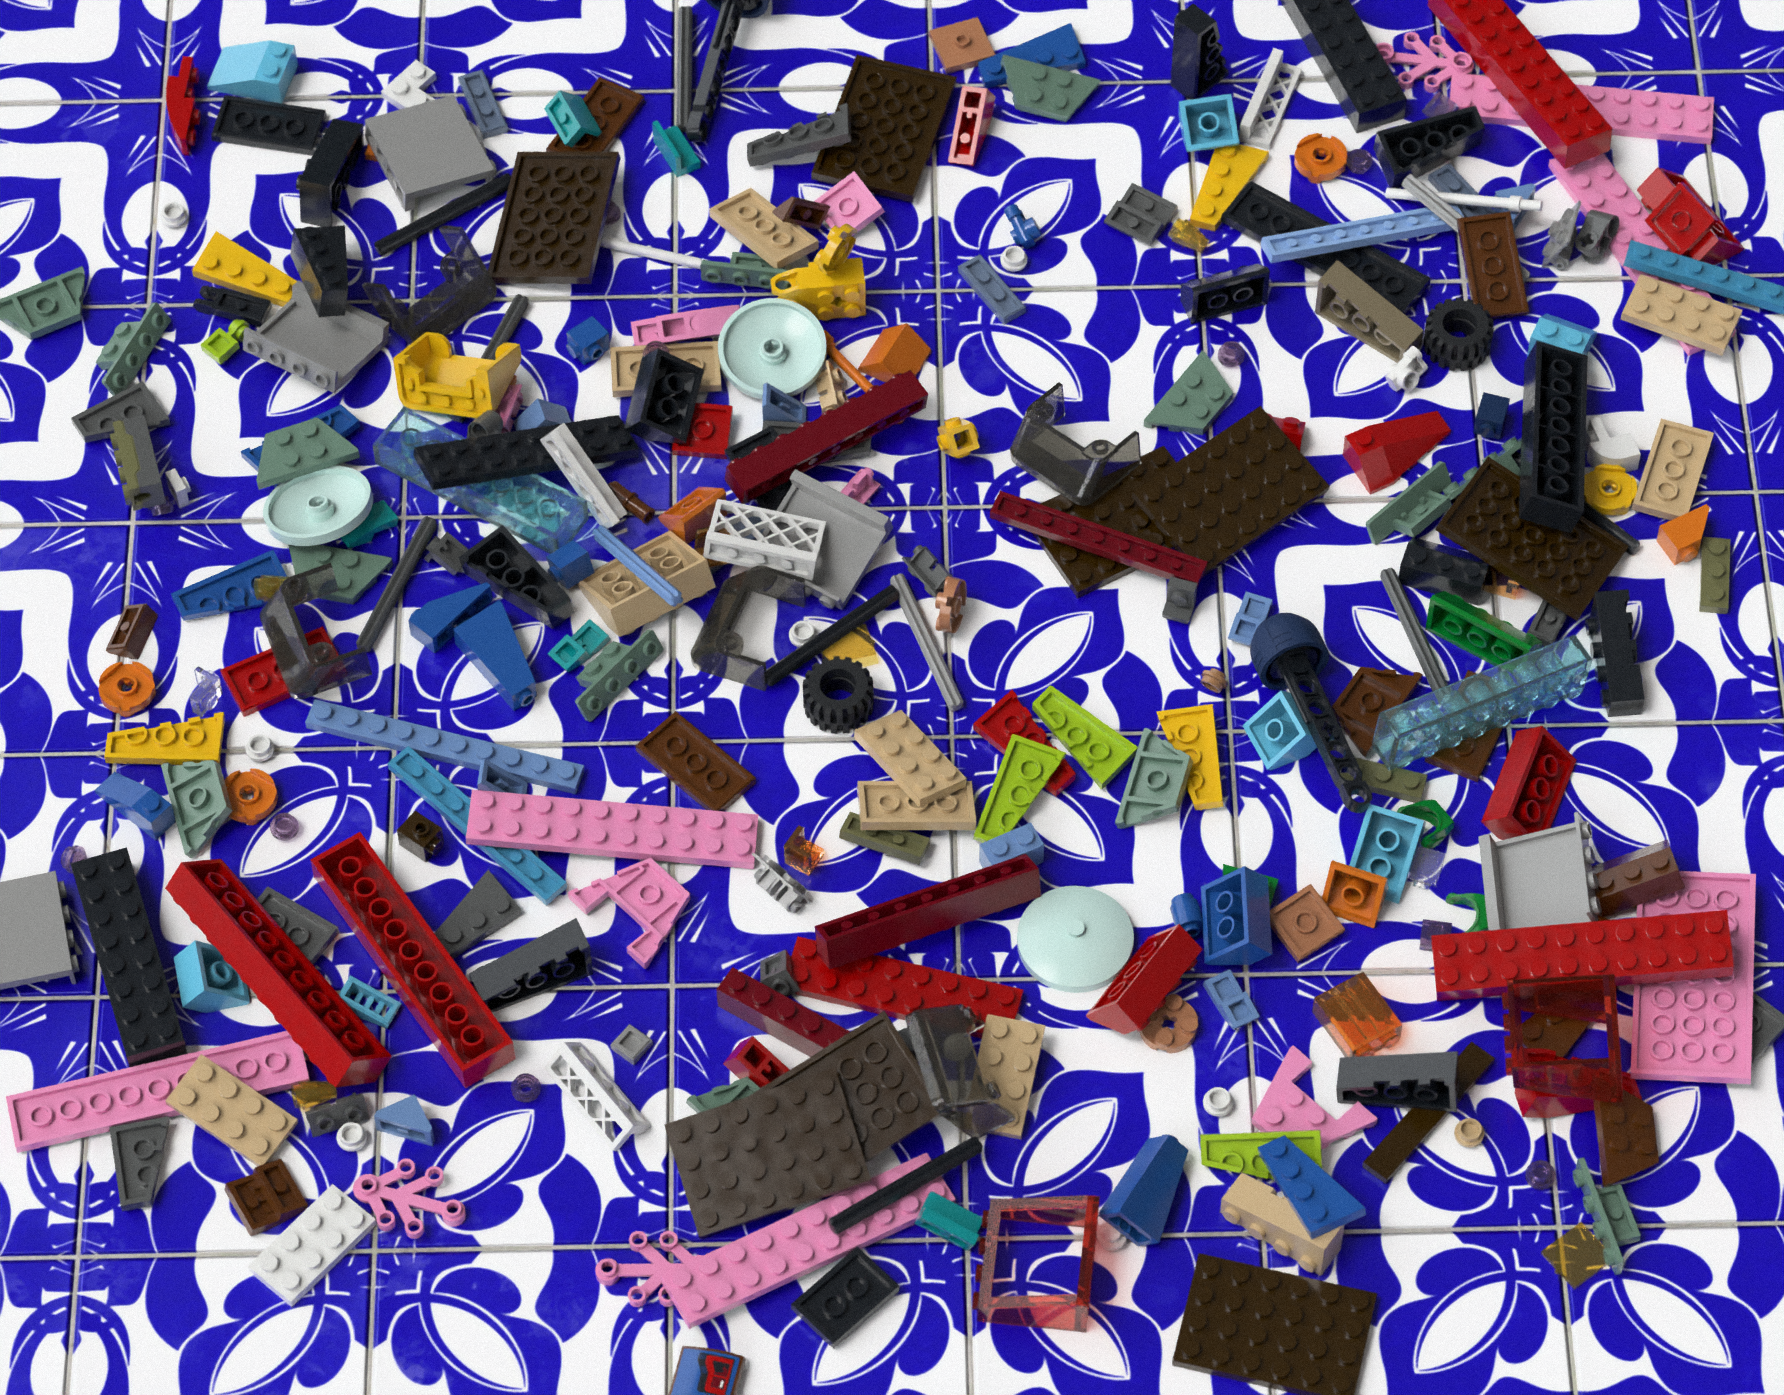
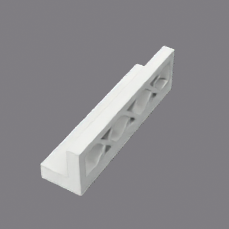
M1276 48L1272 50L1241 121L1240 142L1268 150L1271 146L1302 74V68L1282 63L1283 50ZM1281 71L1293 75V78L1282 82L1278 75ZM1281 90L1284 98L1273 101L1270 94ZM1272 109L1276 117L1265 120L1262 113ZM1263 128L1268 134L1266 139L1252 136L1255 131Z
M562 423L540 439L599 525L609 528L618 523L619 519L627 514L565 423Z
M563 1042L543 1067L612 1151H618L631 1134H644L650 1126L581 1042ZM562 1058L568 1063V1076H562L555 1068ZM575 1079H581L585 1084V1097H579L576 1093ZM593 1100H598L602 1104V1118H597L594 1115ZM610 1121H616L622 1128L621 1133L616 1139L610 1134Z

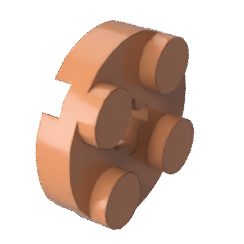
M947 576L944 583V592H938L935 608L940 609L936 620V631L956 633L963 618V615L959 614L961 605L965 606L967 599V584L963 579Z
M1171 994L1165 997L1166 1003L1158 1011L1150 1015L1149 1019L1151 1021L1140 1031V1035L1145 1044L1151 1049L1157 1051L1158 1048L1160 1050H1167L1166 1053H1178L1187 1049L1193 1043L1198 1029V1017L1189 1003L1182 1000L1179 995ZM1171 1020L1175 1022L1174 1029L1169 1027L1163 1028L1164 1021Z

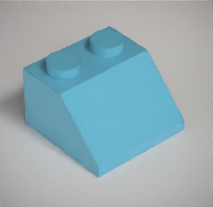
M1231 94L1179 101L1178 114L1182 138L1187 152L1239 145Z
M1545 314L1539 318L1532 332L1527 356L1536 341L1587 355L1597 336V331Z
M1279 691L1243 725L1267 770H1273L1307 757L1317 748L1290 692Z
M195 940L174 957L183 1008L209 1013L250 1003L247 984L240 979V975L223 959L222 954L214 945Z

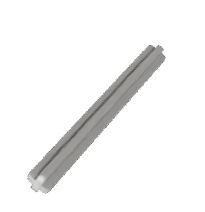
M1409 174L1403 180L1402 187L1458 233L1456 221L1457 218H1463V216L1413 174ZM1520 264L1523 282L1525 283L1530 276V272Z
M903 574L893 575L890 578V584L899 592L898 601L942 696L950 711L960 710L963 707V699L909 584Z

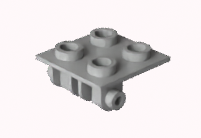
M1578 201L1572 208H1567L1559 221L1555 220L1548 230L1550 239L1542 251L1544 256L1543 268L1548 263L1554 264V267L1558 270H1563L1568 266L1578 232L1575 223L1581 201Z
M753 852L752 855L765 866L764 870L759 869L754 874L756 884L760 885L770 896L774 895L775 901H778L788 912L792 911L793 913H797L801 909V901L803 899L811 903V900L804 895L807 889L796 879L788 875L784 868L766 854L761 858Z

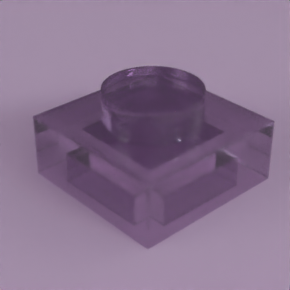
M1438 91L1422 112L1426 117L1430 118L1453 112L1460 108L1456 103Z
M1423 919L1419 950L1432 952L1431 935L1451 934L1452 923Z

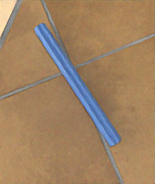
M600 525L597 529H593L594 539L669 605L676 607L678 603L683 602L682 593L605 526Z

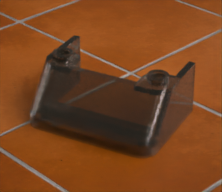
M446 225L439 227L440 232L452 250L442 258L440 263V270L446 281L407 309L400 299L393 298L385 284L365 282L362 285L381 319L389 322V327L409 344L413 343L425 332L439 333L447 336L492 302L496 296V284L463 227Z
M1058 382L1027 408L1010 447L1011 461L1075 504L1089 505L1141 464L1139 432H1132L1118 445L1100 439L1091 442L1086 447L1081 446L1052 427V425L1065 416L1063 384Z
M331 562L287 578L260 612L262 627L289 695L295 699H305L372 675L365 647L337 656L334 647L329 643L319 642L309 646L294 610V606L339 591Z
M760 565L729 577L723 582L691 649L690 655L693 667L699 671L765 691L767 688L766 662L741 655L744 649V641L738 633L733 631L752 591L804 608L806 605L805 578Z
M956 1004L917 1009L905 1016L907 1028L931 1103L942 1117L968 1136H976L978 1139L1016 1119L1011 1111L1000 1104L999 1097H1001V1092L994 1081L990 1082L982 1074L970 1034L984 1027L985 1023L970 1007Z

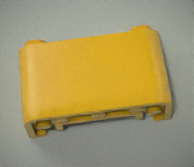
M425 332L393 358L399 399L404 406L410 409L478 418L486 410L496 412L521 363L520 344L503 343L496 349V360L452 355L450 342L444 335Z

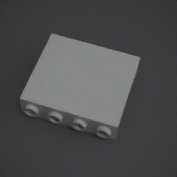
M454 95L365 119V138L405 212L415 209V198L481 179H485L487 183L494 180L496 166L493 160L488 159L484 143L478 141L473 123L468 122L463 105L458 104Z
M298 280L292 287V299L258 330L254 331L247 327L244 329L243 350L335 393L388 343L389 322L346 303L345 316L318 317L303 282Z
M795 469L789 478L792 486L776 511L826 521L813 580L774 572L769 573L772 574L773 579L785 585L788 582L796 586L795 589L802 595L809 597L812 594L819 598L818 601L827 608L833 609L835 606L843 611L893 529L892 522L888 516ZM783 522L775 524L780 530L790 527L787 523ZM768 527L762 533L764 537L774 534ZM812 528L803 529L807 536L818 532V530ZM796 533L786 536L791 543L801 540ZM780 540L770 543L779 546H784V544ZM807 545L799 548V550L812 552ZM755 569L758 572H763V570Z
M1579 812L1574 813V823L1497 842L1493 840L1490 834L1478 836L1488 931L1598 921L1601 905L1598 897L1595 896L1598 880L1595 872L1592 871V863H1595L1594 851L1589 846L1592 830L1589 822H1584Z
M56 871L0 882V990L70 976L71 983L76 984L75 972H80L77 955H71L70 948L75 947L73 931H67L66 923L71 922L68 905L63 906L62 902L63 898H67L65 883L64 881H58Z

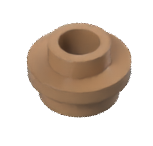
M1211 668L1210 671L1203 670L1201 684L1216 693H1220L1222 689L1227 687L1228 682L1225 680L1226 675L1215 668Z

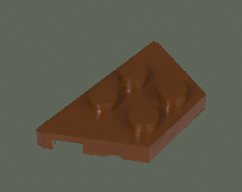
M1360 667L1332 705V709L1338 723L1362 756L1367 758L1422 681L1423 674L1414 672L1413 676L1396 674V670H1376L1370 667Z
M1596 1075L1591 1079L1602 1183L1603 1187H1609L1618 1181L1634 1176L1640 1171L1654 1167L1659 1163L1653 1107L1602 1076Z

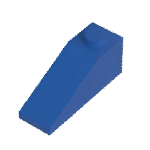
M486 582L427 602L421 609H416L411 614L408 620L410 635L433 653H436L454 637L453 629L481 612L493 601L491 585Z
M114 772L94 790L95 794L155 841L176 823L171 803L153 789L119 773Z

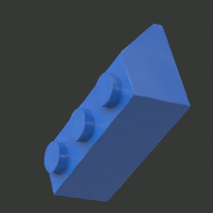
M1243 866L1201 887L1204 958L1206 964L1251 965L1272 955L1267 877Z

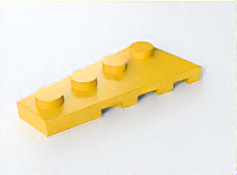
M1241 144L1215 148L1194 205L1189 225L1215 232L1222 223L1221 215L1249 181L1254 179L1259 167L1265 164L1269 158V151Z
M215 231L192 269L193 277L237 292L270 300L271 303L282 307L292 299V287L297 282L292 277Z
M1213 704L1157 711V717L1167 741L1175 749L1189 755L1193 761L1186 789L1195 811L1224 807Z
M224 712L214 713V717L200 719V716L188 718V722L172 724L171 721L160 723V726L146 729L143 726L107 733L105 762L183 765V762L193 761L200 763L201 761L214 760L220 764L225 723Z

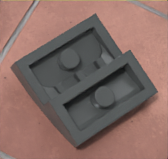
M1131 183L1121 201L1117 200L1104 220V224L1150 246L1168 226L1178 211V206Z

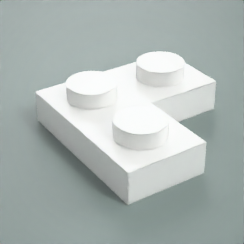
M415 60L381 91L382 98L398 109L435 100L423 91L436 80V73Z

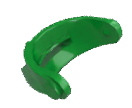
M1436 800L1419 801L1411 805L1402 806L1397 810L1398 813L1425 820L1436 827L1433 833L1422 839L1421 845L1424 848L1431 849L1438 846L1454 828V821Z
M1450 893L1446 896L1447 904H1463L1476 911V919L1473 925L1463 933L1488 931L1485 895L1477 893Z

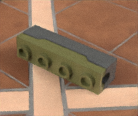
M145 415L112 422L115 433L110 434L113 450H115L114 455L117 467H119L121 484H124L122 489L125 501L131 500L133 511L166 504Z

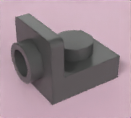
M446 532L441 539L435 536L428 544L426 549L429 553L424 560L429 562L433 558L454 576L462 567L458 557L469 549L450 533Z
M1170 576L1162 617L1188 624L1196 603L1198 583Z
M783 950L760 961V981L786 997L798 992L799 984L792 975V958L787 950Z

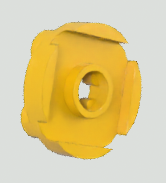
M847 223L840 228L836 225L832 227L827 235V240H829L824 250L821 249L814 259V263L818 265L820 271L831 276L836 272L833 267L837 263L842 265L846 261L855 245L856 238L852 237V235L858 234L857 229Z
M1600 464L1595 466L1593 471L1585 474L1584 501L1604 515H1624L1628 513L1633 505L1637 493L1636 479L1633 475L1631 478L1625 473L1626 469L1619 465ZM1606 486H1611V489L1615 492L1607 493L1604 490Z

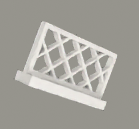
M717 499L710 528L706 535L703 557L813 580L826 521ZM720 511H731L735 516L725 519ZM752 516L759 517L762 522L753 525L748 518ZM741 521L746 528L737 532L732 525ZM783 522L787 523L790 527L780 530L775 524ZM768 527L774 534L764 537L759 530ZM725 528L730 535L718 533L716 531ZM812 528L818 530V532L807 536L803 529ZM796 533L801 540L791 543L786 536ZM752 534L758 541L743 537ZM780 540L784 544V546H779L770 543ZM807 545L812 552L799 550V548Z

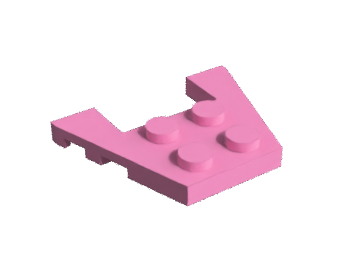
M652 858L617 871V875L602 880L599 878L592 881L590 886L580 890L575 888L568 892V898L585 914H588L607 897H610L646 930V932L627 946V953L644 969L649 966L690 901V893Z
M1292 1045L1254 1113L1251 1123L1261 1132L1321 1130L1322 1149L1329 1147V1144L1334 1141L1354 1136L1355 1132L1361 1129L1374 1127L1377 1124L1378 1118L1359 1102L1354 1104L1338 1120L1329 1115L1294 1084L1312 1068V1061Z

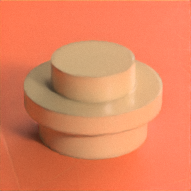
M1466 1118L1456 1125L1454 1137L1464 1147H1476L1483 1141L1484 1128L1477 1120Z

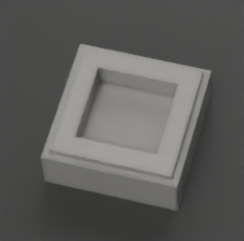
M629 1024L611 1043V1050L635 1065L653 1043L652 1039Z

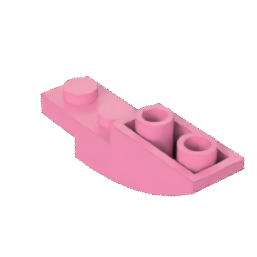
M740 305L692 310L631 322L634 345L670 344L720 336L724 324L740 308Z

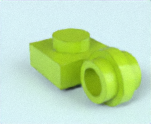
M236 319L230 324L227 333L219 327L200 344L202 351L221 365L240 348L238 341H243L244 329L246 327L251 329L249 323L245 320Z

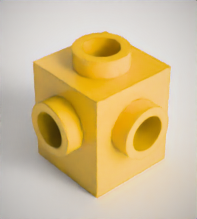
M953 417L945 420V425L937 428L939 432L937 442L939 448L945 454L955 458H962L970 455L971 451L980 448L977 440V429L970 421L960 419V417Z

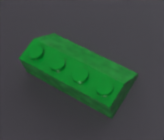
M1442 591L1433 594L1430 598L1425 630L1524 681L1540 658L1542 641L1530 633H1525L1513 627L1511 623L1490 615L1483 608H1477L1465 602L1460 596Z

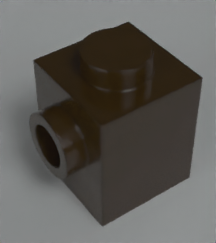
M414 811L397 829L399 845L424 862H427L432 855H437L443 848L442 828L417 811Z

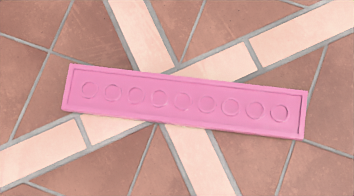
M1452 73L1448 113L1476 105L1483 123L1529 127L1499 92L1489 77ZM1575 84L1613 128L1612 135L1711 145L1714 97Z
M1604 153L1566 169L1563 168L1556 158L1549 160V169L1575 204L1581 201L1580 210L1585 217L1593 209L1619 217V229L1609 245V250L1635 285L1640 274L1712 299L1707 291L1623 266L1631 240L1669 252L1672 251L1644 221L1650 214ZM1677 340L1688 356L1704 350Z
M472 790L466 844L642 860L652 858L654 861L754 869L755 857L752 854L756 850L759 815Z
M287 1031L6 1096L16 1151L20 1153L109 1132V1127L181 1115L168 1106L165 1101L200 1054L262 1096L309 1085L310 1080L303 1049L292 1040L291 1035Z
M926 1152L872 1177L871 1183L835 1194L661 1275V1282L687 1327L691 1329L847 1256L856 1247L862 1249L914 1225L930 1192H934L954 1203L956 1199L942 1176H939L839 1234H834L828 1225L829 1218L931 1161Z

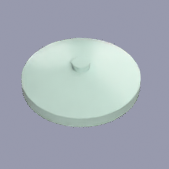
M780 298L760 299L739 308L724 324L718 340L719 362L728 381L744 394L758 399H763V384L765 383L771 384L791 397L801 393L819 377L825 365L827 355L826 337L818 319L802 305Z
M332 466L280 483L265 501L263 518L269 533L280 542L294 546L324 544L350 533L365 520L373 505V494L368 480L362 473L349 467Z
M1065 886L1050 890L1042 894L1041 897L1036 898L1026 908L1019 921L1017 948L1023 965L1035 979L1055 990L1083 993L1100 989L1113 982L1129 962L1133 952L1134 933L1128 914L1111 896L1093 888Z

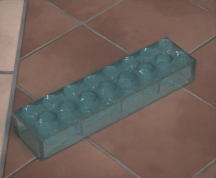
M406 407L399 411L372 444L375 464L497 527L503 525L512 535L549 554L572 541L589 519L586 499L537 474L432 490L413 456L414 447L467 438Z
M1572 635L1380 712L1372 746L1388 771L1397 767H1406L1416 759L1421 757L1428 758L1446 747H1455L1467 738H1477L1486 731L1495 727L1502 728L1517 718H1526L1537 710L1551 708L1559 701L1567 698H1576L1584 690L1593 660L1576 635Z

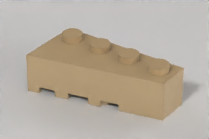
M1244 1173L1239 1175L1221 1199L1220 1213L1223 1214L1227 1221L1232 1224L1238 1223L1247 1229L1249 1234L1255 1239H1263L1271 1244L1279 1254L1290 1256L1308 1272H1315L1321 1276L1341 1250L1344 1225L1311 1240L1285 1196L1282 1198L1277 1196V1192L1273 1187Z

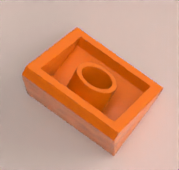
M908 323L883 329L861 362L858 371L885 383L895 374H903L909 370L916 376L931 354V349Z
M698 487L659 515L658 519L669 531L688 544L710 528L717 499L726 500V492L724 488ZM726 510L720 511L724 517L727 516Z
M1332 860L1322 899L1335 916L1374 928L1389 888L1388 878Z

